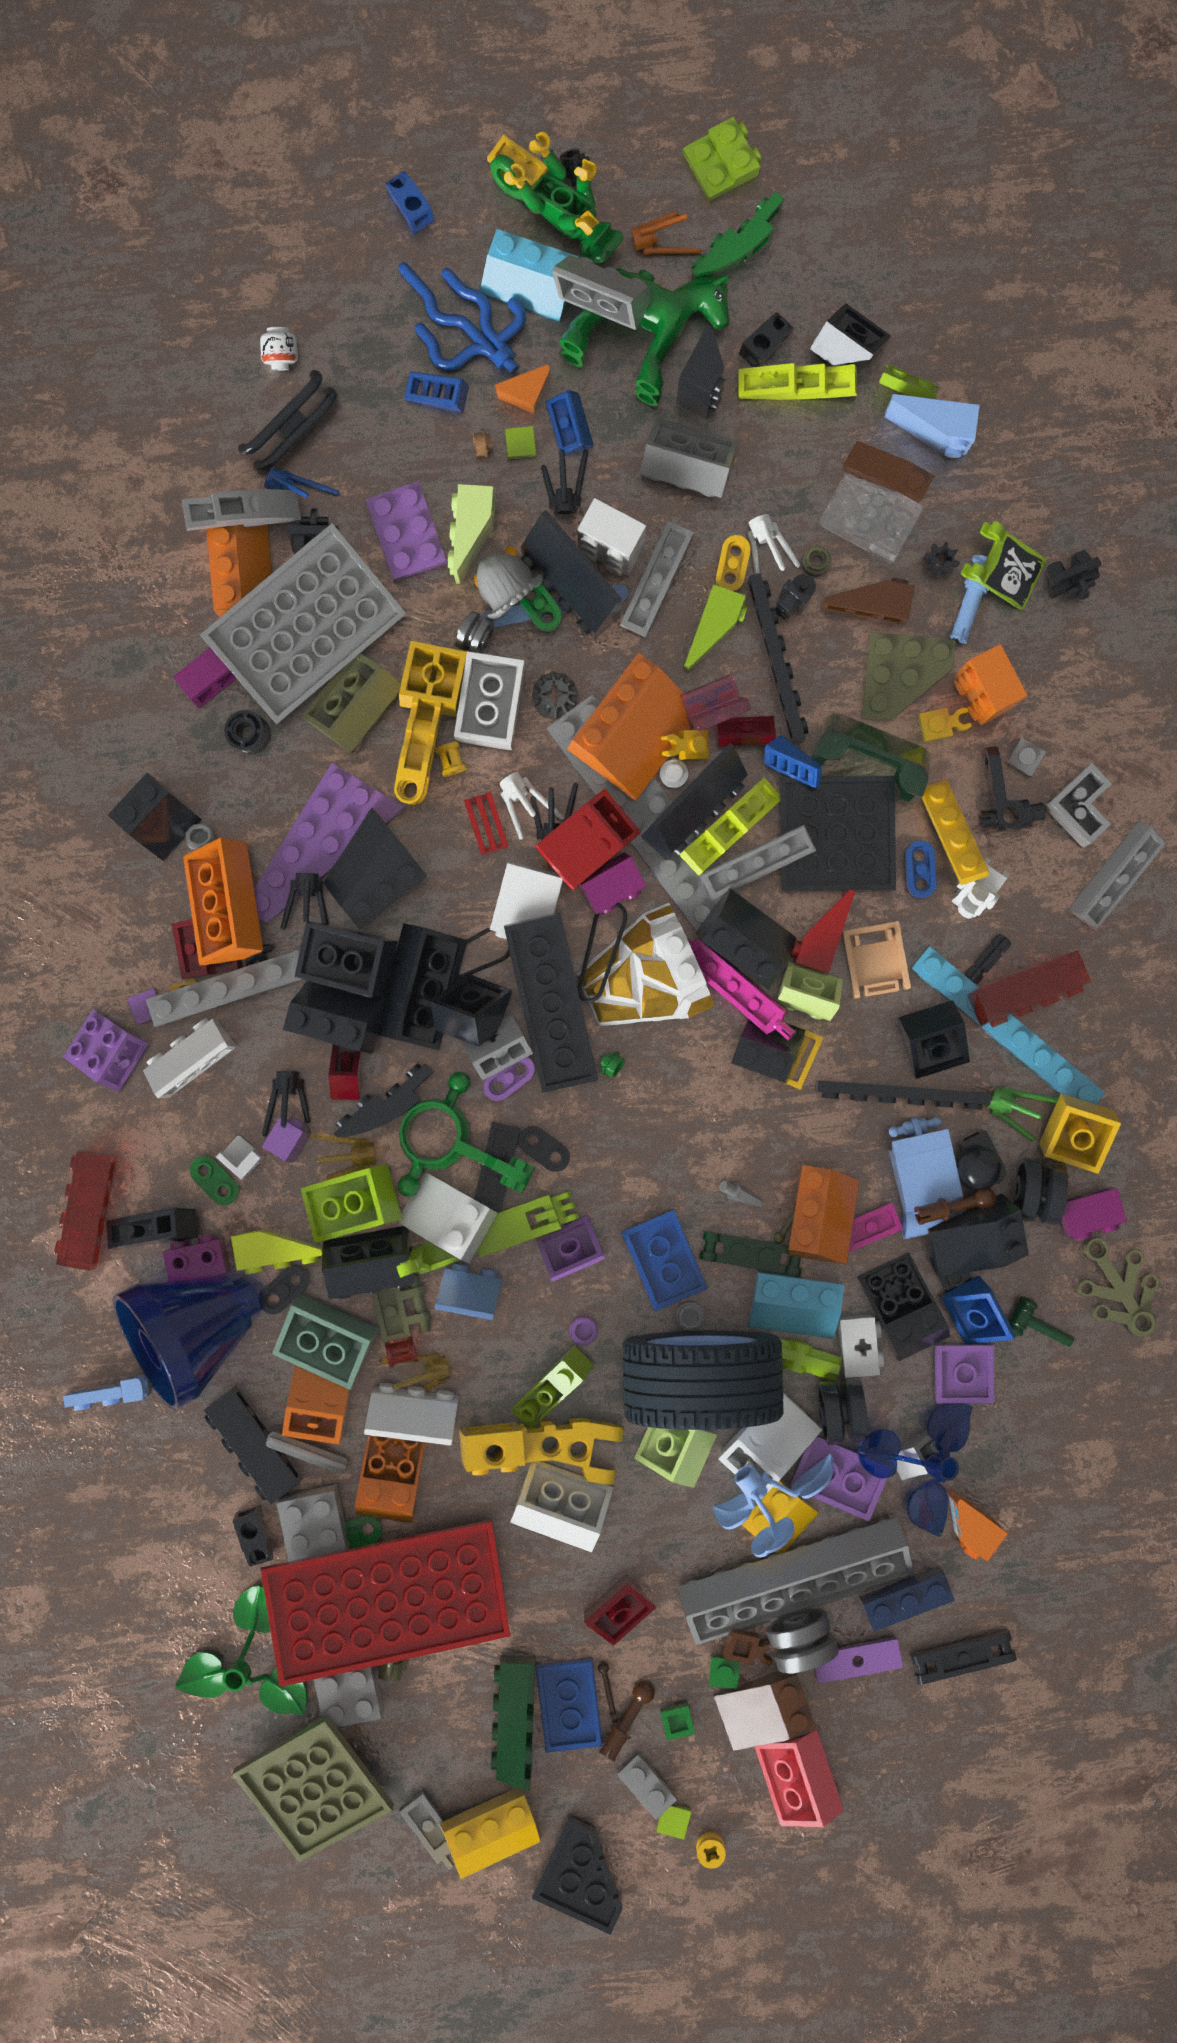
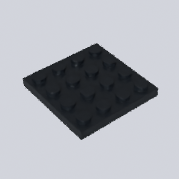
M821 776L820 786L817 788L792 777L779 778L780 836L804 825L816 848L815 852L780 868L781 892L896 890L895 776Z

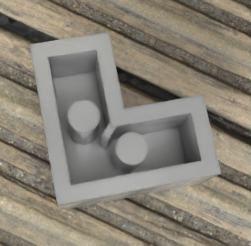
M1091 763L1084 767L1044 807L1083 848L1090 845L1111 825L1091 803L1112 783Z

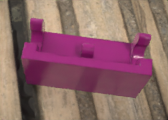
M208 648L173 676L186 695L199 709L237 679L211 648Z

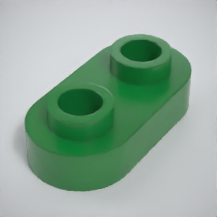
M541 583L540 586L530 591L536 594L534 599H528L525 596L519 601V604L539 630L551 632L559 627L562 614L557 603ZM550 615L553 619L550 622H545L542 620V617Z
M201 1156L192 1162L190 1166L192 1179L215 1203L229 1205L238 1199L240 1194L238 1182L215 1158ZM202 1165H206L209 1169V1173L206 1176L201 1175L199 1171ZM221 1186H226L229 1190L226 1197L219 1193Z
M357 1516L345 1520L350 1549L373 1544L382 1534L383 1526L379 1518ZM367 1523L371 1524L373 1526V1532L369 1534L365 1533L363 1531V1525Z

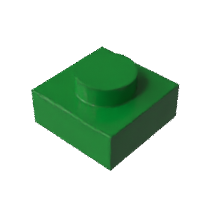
M711 1654L709 1686L738 1689L740 1662L727 1660L723 1655Z
M688 1703L660 1709L667 1741L695 1734Z

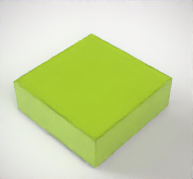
M533 426L505 429L508 460L536 457Z
M672 1804L659 1817L656 1832L684 1840L692 1812L691 1808Z

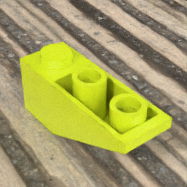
M264 1229L231 1236L237 1271L245 1269L246 1274L262 1272V1266L272 1264L274 1269L290 1267V1261L301 1259L302 1264L318 1262L319 1256L323 1254V1247Z

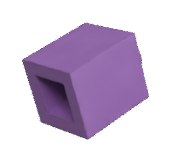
M292 1116L289 1120L287 1119L286 1127L282 1128L281 1117H279L262 1147L285 1162L294 1163L311 1133L304 1129L305 1123Z

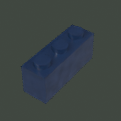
M940 1566L859 1596L869 1624L874 1632L955 1601L945 1573Z

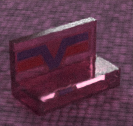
M733 674L680 695L690 727L699 731L751 710L749 700L739 696Z

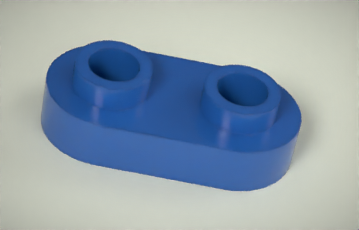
M923 840L915 841L905 851L906 884L912 896L926 898L935 891L937 886L935 851L930 843ZM916 851H921L924 854L922 861L915 859L914 853ZM918 879L925 881L924 889L917 888L916 881Z

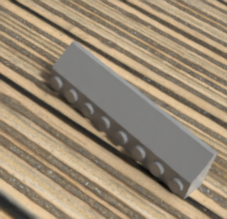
M895 1517L880 1520L876 1524L864 1528L852 1529L848 1533L836 1537H826L822 1541L811 1545H801L789 1552L773 1554L764 1560L745 1563L738 1568L726 1572L720 1571L701 1580H691L685 1583V1585L677 1587L693 1639L695 1644L699 1645L729 1635L731 1628L746 1630L912 1577L914 1576L906 1539L898 1518Z

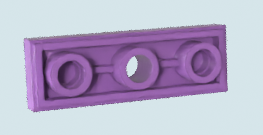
M897 1637L838 1647L839 1654L830 1662L815 1668L817 1682L820 1684L903 1668ZM855 1656H861L859 1662H852Z

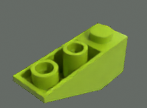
M573 1345L510 1410L528 1428H533L584 1381L594 1367V1364Z

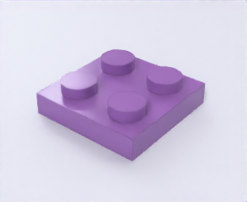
M934 1344L936 1403H994V1345Z

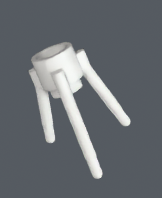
M769 514L760 515L749 522L751 531L747 533L751 546L754 574L760 573L757 540L759 544L768 542L781 571L785 570V565L773 540L775 537L795 567L799 568L801 566L792 549L780 533L777 523L772 522Z
M514 772L500 782L499 785L503 789L500 795L507 805L519 839L523 840L524 834L511 799L514 802L520 800L533 817L536 813L525 797L528 794L526 789L547 809L548 800L531 785L527 777L522 778L518 772ZM555 808V816L560 821H564L565 817Z

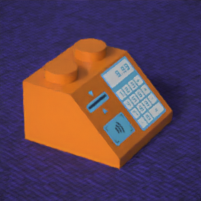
M950 1488L948 1498L954 1533L960 1539L958 1544L973 1559L978 1560L981 1557L988 1562L1008 1533L995 1519Z

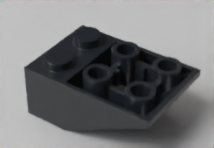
M910 1253L858 1277L898 1361L950 1337L949 1326Z

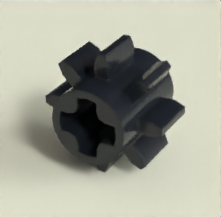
M571 149L560 155V161L566 169L564 183L567 182L570 187H574L577 184V175H575L574 170L577 167L582 168L583 159L590 161L589 156L585 157V153L581 154L579 149Z
M945 542L939 548L934 543L931 546L933 554L925 553L923 557L924 560L929 561L925 571L931 570L935 573V579L943 573L949 578L952 575L950 567L956 568L960 564L959 561L954 560L958 549L951 550L948 548V542ZM939 555L944 557L943 561L946 562L944 565L939 564Z

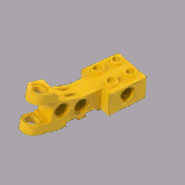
M410 641L399 691L400 706L411 708L394 785L396 797L408 805L416 806L426 799L442 715L452 717L457 715L467 656L465 651ZM410 783H415L417 785L416 795L407 798L405 795L406 786Z
M579 1417L569 1418V1424L555 1426L551 1420L540 1421V1427L529 1429L524 1427L523 1423L517 1424L516 1422L459 1428L461 1462L467 1472L472 1471V1475L489 1474V1469L501 1468V1472H514L518 1470V1466H525V1463L554 1460L579 1466L583 1477L588 1482L613 1485L616 1469L608 1470L590 1465L594 1439L622 1442L624 1426ZM550 1436L555 1437V1446L550 1450H544L542 1448L544 1439ZM577 1441L583 1442V1451L578 1455L571 1454L570 1448L572 1444ZM491 1445H497L495 1452L486 1454L487 1449Z

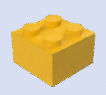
M1061 1093L1039 1144L1045 1157L1099 1174L1121 1122L1115 1110Z

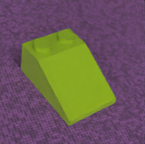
M388 1164L370 1167L300 1188L314 1243L402 1220Z

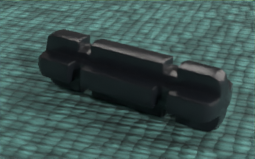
M998 934L992 941L994 944L992 946L989 945L974 962L976 965H971L965 972V976L974 984H978L984 978L982 974L984 972L988 973L1002 957L1001 952L1005 953L1011 946L1010 940L1004 935Z

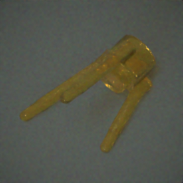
M313 1133L309 1136L310 1139L356 1145V1147H351V1153L316 1158V1163L352 1160V1164H357L327 1175V1180L367 1169L369 1165H376L374 1142H367L366 1138H337L336 1136Z
M437 1352L430 1355L380 1358L379 1360L381 1364L429 1363L423 1365L424 1374L394 1384L392 1386L393 1390L427 1379L429 1383L422 1386L426 1392L437 1385L445 1383L446 1379L451 1378L445 1356L438 1357Z

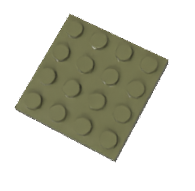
M328 1715L235 1767L232 1773L299 1862L388 1814L394 1807L392 1800Z

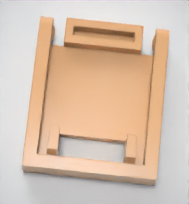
M899 921L842 931L841 935L854 999L860 998V986H863L865 997L900 991L898 979H902L904 990L911 989ZM884 930L886 941L860 946V934Z

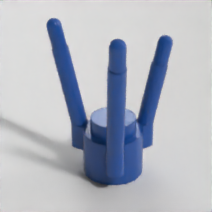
M273 468L269 472L264 483L266 489L291 490L305 498L309 496L308 492L295 486L294 482L333 495L339 494L338 490L296 476L287 470L282 472L277 468Z

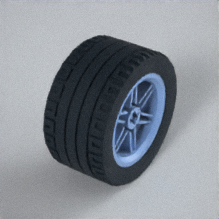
M676 1331L632 1336L623 1343L624 1415L627 1421L634 1425L677 1430L734 1429L777 1422L784 1414L782 1341L777 1335L749 1331Z

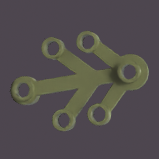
M1098 1237L1088 1239L1084 1245L1086 1256L1097 1261L1113 1288L1096 1285L1091 1280L1082 1279L1077 1283V1292L1084 1297L1097 1296L1122 1302L1128 1311L1126 1313L1110 1310L1107 1305L1098 1303L1092 1308V1316L1099 1321L1110 1320L1127 1324L1129 1330L1137 1336L1143 1337L1151 1334L1156 1327V1317L1150 1310L1155 1290L1160 1284L1159 1278L1151 1273L1142 1275L1140 1285L1143 1288L1139 1306L1133 1298L1139 1267L1144 1262V1254L1137 1249H1130L1126 1252L1125 1261L1127 1262V1268L1123 1281L1108 1258V1243ZM1094 1243H1097L1100 1247L1099 1252L1096 1254L1091 1252V1246ZM1133 1253H1138L1139 1260L1136 1263H1132L1130 1260V1256ZM1149 1277L1154 1279V1284L1151 1287H1147L1145 1284L1146 1279ZM1084 1283H1089L1091 1286L1088 1293L1082 1292V1285ZM1104 1307L1106 1314L1103 1317H1098L1097 1310ZM1143 1316L1145 1324L1138 1327L1136 1321L1139 1317Z

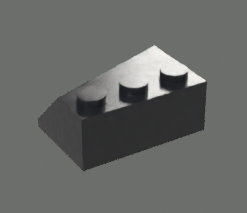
M371 807L323 884L360 930L427 875Z

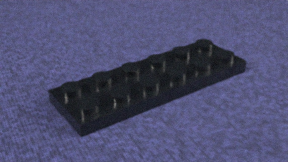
M561 912L504 925L542 1093L598 1081Z

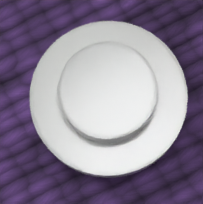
M672 759L662 765L660 779L665 786L678 788L687 781L688 769L682 761Z

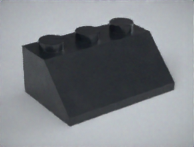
M708 325L679 376L676 404L705 419L710 411L715 413L722 400L721 395L724 391L723 386L726 381L723 378L724 364L713 328Z
M730 887L695 932L701 941L768 990L785 969L797 937Z
M307 980L290 1002L283 1030L373 1054L388 999L384 997L371 998Z
M401 1226L323 1241L321 1270L328 1298L346 1299L356 1294H373L383 1289L404 1288L410 1284H415V1273L400 1277L396 1267L409 1259L411 1252L409 1229Z

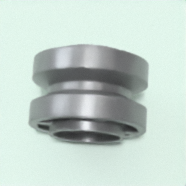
M471 611L464 618L458 629L455 646L461 650L469 647V652L481 654L491 640L494 620L486 617L481 621L480 614Z

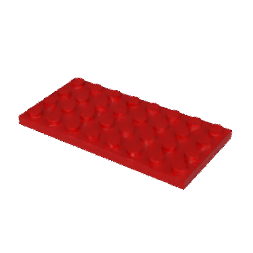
M491 1520L260 1567L280 1687L511 1637Z

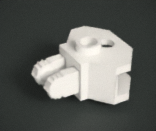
M987 857L984 858V861L989 870V877L962 886L959 882L957 885L959 890L952 899V902L959 906L958 912L968 919L979 916L985 908L990 910L1000 897L997 892L1009 875L1005 870L1000 874L988 865L990 859Z

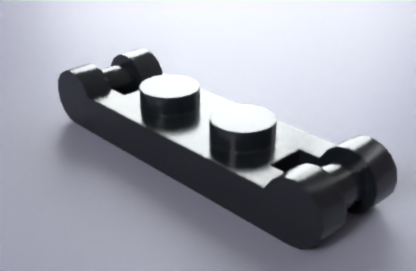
M999 1630L990 1635L926 1651L912 1652L909 1656L911 1664L915 1665L916 1673L914 1674L916 1684H927L1016 1661L1015 1650L1011 1649L1010 1645L1012 1640L1010 1630ZM999 1645L1000 1652L993 1654L991 1647ZM934 1661L936 1669L928 1670L926 1663Z

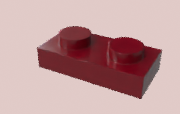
M774 716L717 718L718 746H728L730 743L733 746L764 745L770 743L776 738Z

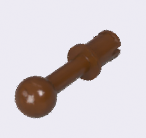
M984 1188L976 1190L973 1196L946 1202L944 1198H939L935 1203L916 1206L914 1212L919 1213L915 1214V1218L919 1225L939 1219L947 1221L950 1218V1213L973 1207L989 1208L996 1203V1194L992 1189Z
M641 1680L634 1685L632 1689V1702L618 1726H610L612 1730L599 1750V1753L606 1757L612 1748L608 1759L614 1762L626 1740H630L631 1736L627 1732L643 1704L650 1703L655 1696L654 1686L649 1681Z

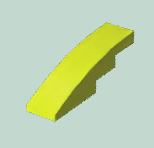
M794 363L738 369L740 399L793 400L857 396V367L855 364L826 367L825 364L796 366Z
M764 777L679 855L699 876L780 802L779 793Z

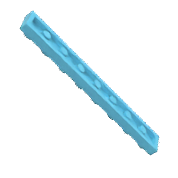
M930 946L927 947L910 968L948 1001L953 1000L956 1007L1059 1094L1063 1093L1097 1104L1105 1095L1103 1090Z

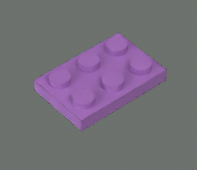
M419 481L365 499L394 582L447 564Z
M817 1435L802 1453L789 1487L792 1488L794 1482L802 1474L814 1467L830 1453L833 1456L832 1478L822 1491L812 1497L870 1521L892 1468L842 1445H827L825 1438Z

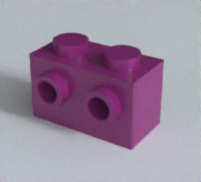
M624 852L605 863L578 886L590 909L596 914H606L617 907L616 904L623 899L630 900L637 897L641 893V889L647 885L632 857Z
M1108 1187L1066 1199L1065 1210L1061 1220L1065 1235L1074 1237L1075 1240H1082L1091 1237L1092 1231L1102 1229L1103 1233L1120 1229L1119 1224L1125 1223L1127 1220L1118 1188Z
M215 1234L198 1237L199 1243L191 1245L187 1244V1240L170 1243V1249L163 1251L169 1286L230 1272L224 1238L216 1239Z

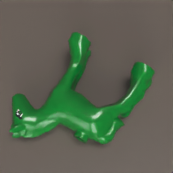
M615 269L624 277L642 280L649 286L651 301L639 324L644 329L655 333V337L644 357L641 371L636 379L637 388L634 393L639 400L650 406L657 407L662 396L661 390L663 387L660 366L666 353L682 335L684 327L693 313L696 311L702 312L716 330L722 331L729 326L727 300L729 290L726 285L729 275L719 276L716 279L701 276L689 283H685L675 291H671L653 282L654 276L646 270L641 269L639 273L624 269ZM584 309L571 322L568 331L560 339L559 343L562 346L559 352L560 357L575 367H582L587 357V338L593 328L606 318Z

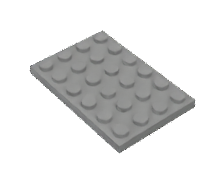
M331 523L204 630L200 636L273 722L278 724L407 613L334 524Z

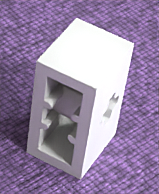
M872 1314L840 1317L838 1334L840 1356L842 1357V1375L845 1378L880 1375L879 1367H884L883 1352L878 1350L877 1338H881L880 1321H875V1317ZM859 1339H863L868 1344V1346L863 1347V1352L855 1348V1345H858L860 1342Z

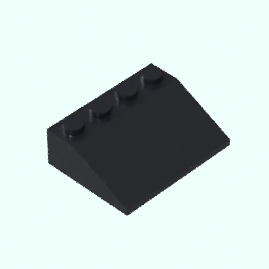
M548 511L542 512L521 545V553L523 555L521 560L529 567L530 571L535 569L543 576L542 584L549 593L553 590L560 597L557 601L567 614L572 612L578 619L576 625L585 636L591 634L596 639L621 618L622 598Z

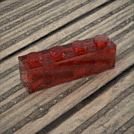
M1076 950L979 988L967 996L980 1027L990 1023L991 1027L994 1028L1008 1022L1007 1016L1016 1013L1017 1018L1033 1012L1032 1006L1041 1003L1044 1008L1059 1002L1058 996L1065 993L1068 998L1084 992L1083 986L1092 981L1079 951Z
M87 1150L77 1151V1154L72 1156L70 1162V1172H73L71 1184H67L64 1199L68 1203L66 1212H62L59 1222V1228L63 1230L61 1240H57L54 1249V1257H57L56 1265L87 1271L97 1268L117 1156Z

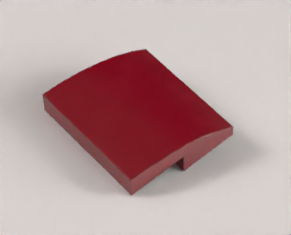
M193 920L172 923L182 980L243 968L241 960L199 965Z

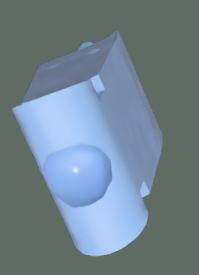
M937 1116L928 1120L911 1117L910 1121L904 1122L902 1126H892L889 1129L891 1137H897L901 1134L906 1136L913 1135V1137L892 1141V1149L889 1150L903 1209L902 1235L904 1240L927 1235L929 1228L944 1221L939 1219L919 1225L915 1218V1214L919 1212H914L916 1206L935 1203L939 1198H944L946 1202L963 1198L949 1130L944 1129L922 1134L927 1132L929 1128L941 1126L942 1120ZM962 1210V1211L950 1213V1218H952V1217H954V1216H956V1215H958V1214H960V1213H962V1212H964V1211H966V1210Z

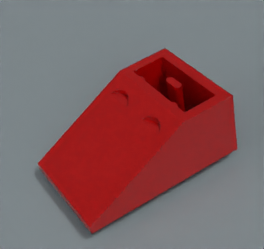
M603 789L536 844L535 847L568 887L573 890L629 845L642 832L607 790Z

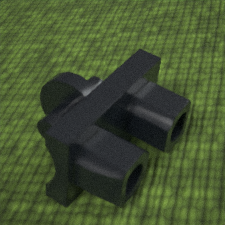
M311 508L310 516H301L300 525H287V535L291 541L294 554L328 527L319 526L329 525V517H319L318 508Z
M1082 550L1071 557L1073 567L1067 570L1061 561L1048 565L1049 593L1052 598L1065 592L1069 597L1077 594L1081 600L1088 598V589L1096 585L1095 580L1100 576L1099 566H1101V561L1098 556L1091 558L1085 550Z
M801 574L796 576L793 581L788 579L783 585L779 595L781 599L777 602L775 609L777 614L785 621H788L796 611L801 615L807 608L816 590L815 581L811 576Z

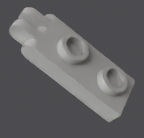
M421 1791L400 1807L399 1812L437 1864L442 1861L450 1870L454 1865L448 1857L451 1853L439 1824L444 1820L426 1794Z

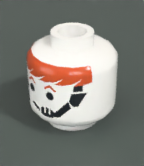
M288 327L267 328V333L261 335L262 362L271 365L274 371L289 370V364H294L298 360L296 335L289 332Z

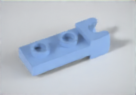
M146 1374L126 1377L119 1384L72 1391L63 1396L65 1407L74 1406L75 1411L91 1408L92 1403L102 1401L103 1406L120 1403V1398H123L124 1403L144 1400L145 1397L149 1396L148 1380Z

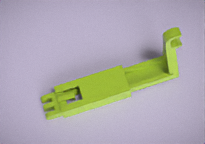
M567 1191L551 1197V1194H547L497 1212L495 1220L475 1255L479 1254L480 1257L559 1230L562 1228L561 1224L580 1218L578 1212L566 1215V1210L576 1207L574 1201L564 1205L561 1201L572 1196L571 1192ZM544 1208L545 1212L535 1214L534 1216L536 1222L547 1218L548 1220L530 1226L526 1214ZM426 1241L413 1246L408 1261L400 1263L396 1267L399 1276L403 1277L412 1273L424 1274L460 1261V1259L430 1241Z

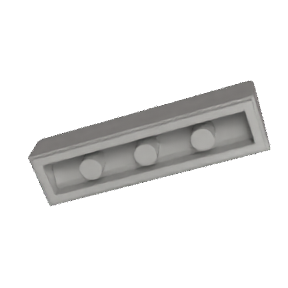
M1138 822L1070 906L1069 910L1091 929L1097 931L1167 842L1151 825Z

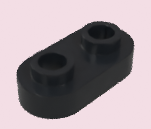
M529 1126L522 1130L518 1142L520 1148L526 1154L552 1172H559L567 1167L570 1161V1153L563 1144L540 1127ZM530 1135L537 1136V1145H529L527 1138ZM553 1152H558L561 1155L560 1162L553 1163L550 1160V1155Z
M298 1265L286 1268L259 1294L258 1302L260 1308L265 1313L272 1315L283 1311L309 1286L310 1277L307 1270ZM294 1274L300 1277L298 1285H294L291 1282V1276ZM271 1294L278 1295V1304L270 1302Z

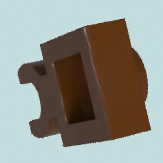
M731 1628L723 1656L727 1660L752 1665L755 1657L759 1658L763 1664L771 1665L773 1663L771 1656L764 1655V1653L768 1649L777 1651V1648L770 1645L769 1639L759 1642L760 1637L758 1633Z

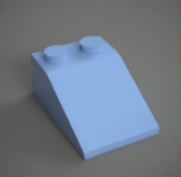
M893 394L885 411V418L936 452L944 453L946 457L960 458L962 455L967 454L975 440L979 405Z

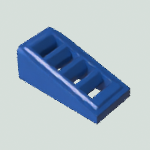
M410 371L404 399L428 406L463 412L469 385L463 378ZM419 381H423L421 395H417ZM431 383H433L432 396L430 397L428 396ZM442 386H446L444 397L440 398Z
M780 735L766 745L764 764L814 788L820 786L822 766L792 742Z

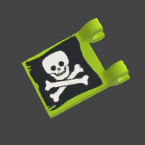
M993 521L992 525L984 522L980 534L995 541L984 566L978 563H974L973 566L965 563L960 574L967 579L980 583L1017 609L1024 610L1047 559L1009 534L999 522Z

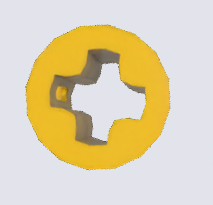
M457 741L435 748V753L439 754L444 769L442 771L443 777L453 776L467 770L466 765L462 763L458 751L460 745Z

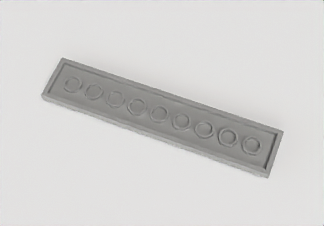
M592 694L548 726L547 731L595 796L603 789H606L642 832L631 842L632 846L694 930L697 931L723 896L712 901L701 876H698L680 855L676 857L672 853L665 860L641 837L672 803L667 794L653 777L635 801L567 750L573 738L599 705ZM691 834L685 840V842L689 846L698 838V836L695 838ZM714 861L704 872L718 866V863Z

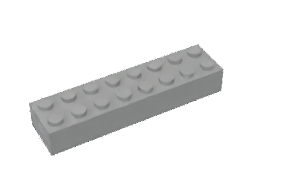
M338 1484L285 1494L279 1498L277 1508L289 1561L350 1549ZM375 1666L314 1680L321 1718L328 1715L337 1728L382 1718L384 1704Z

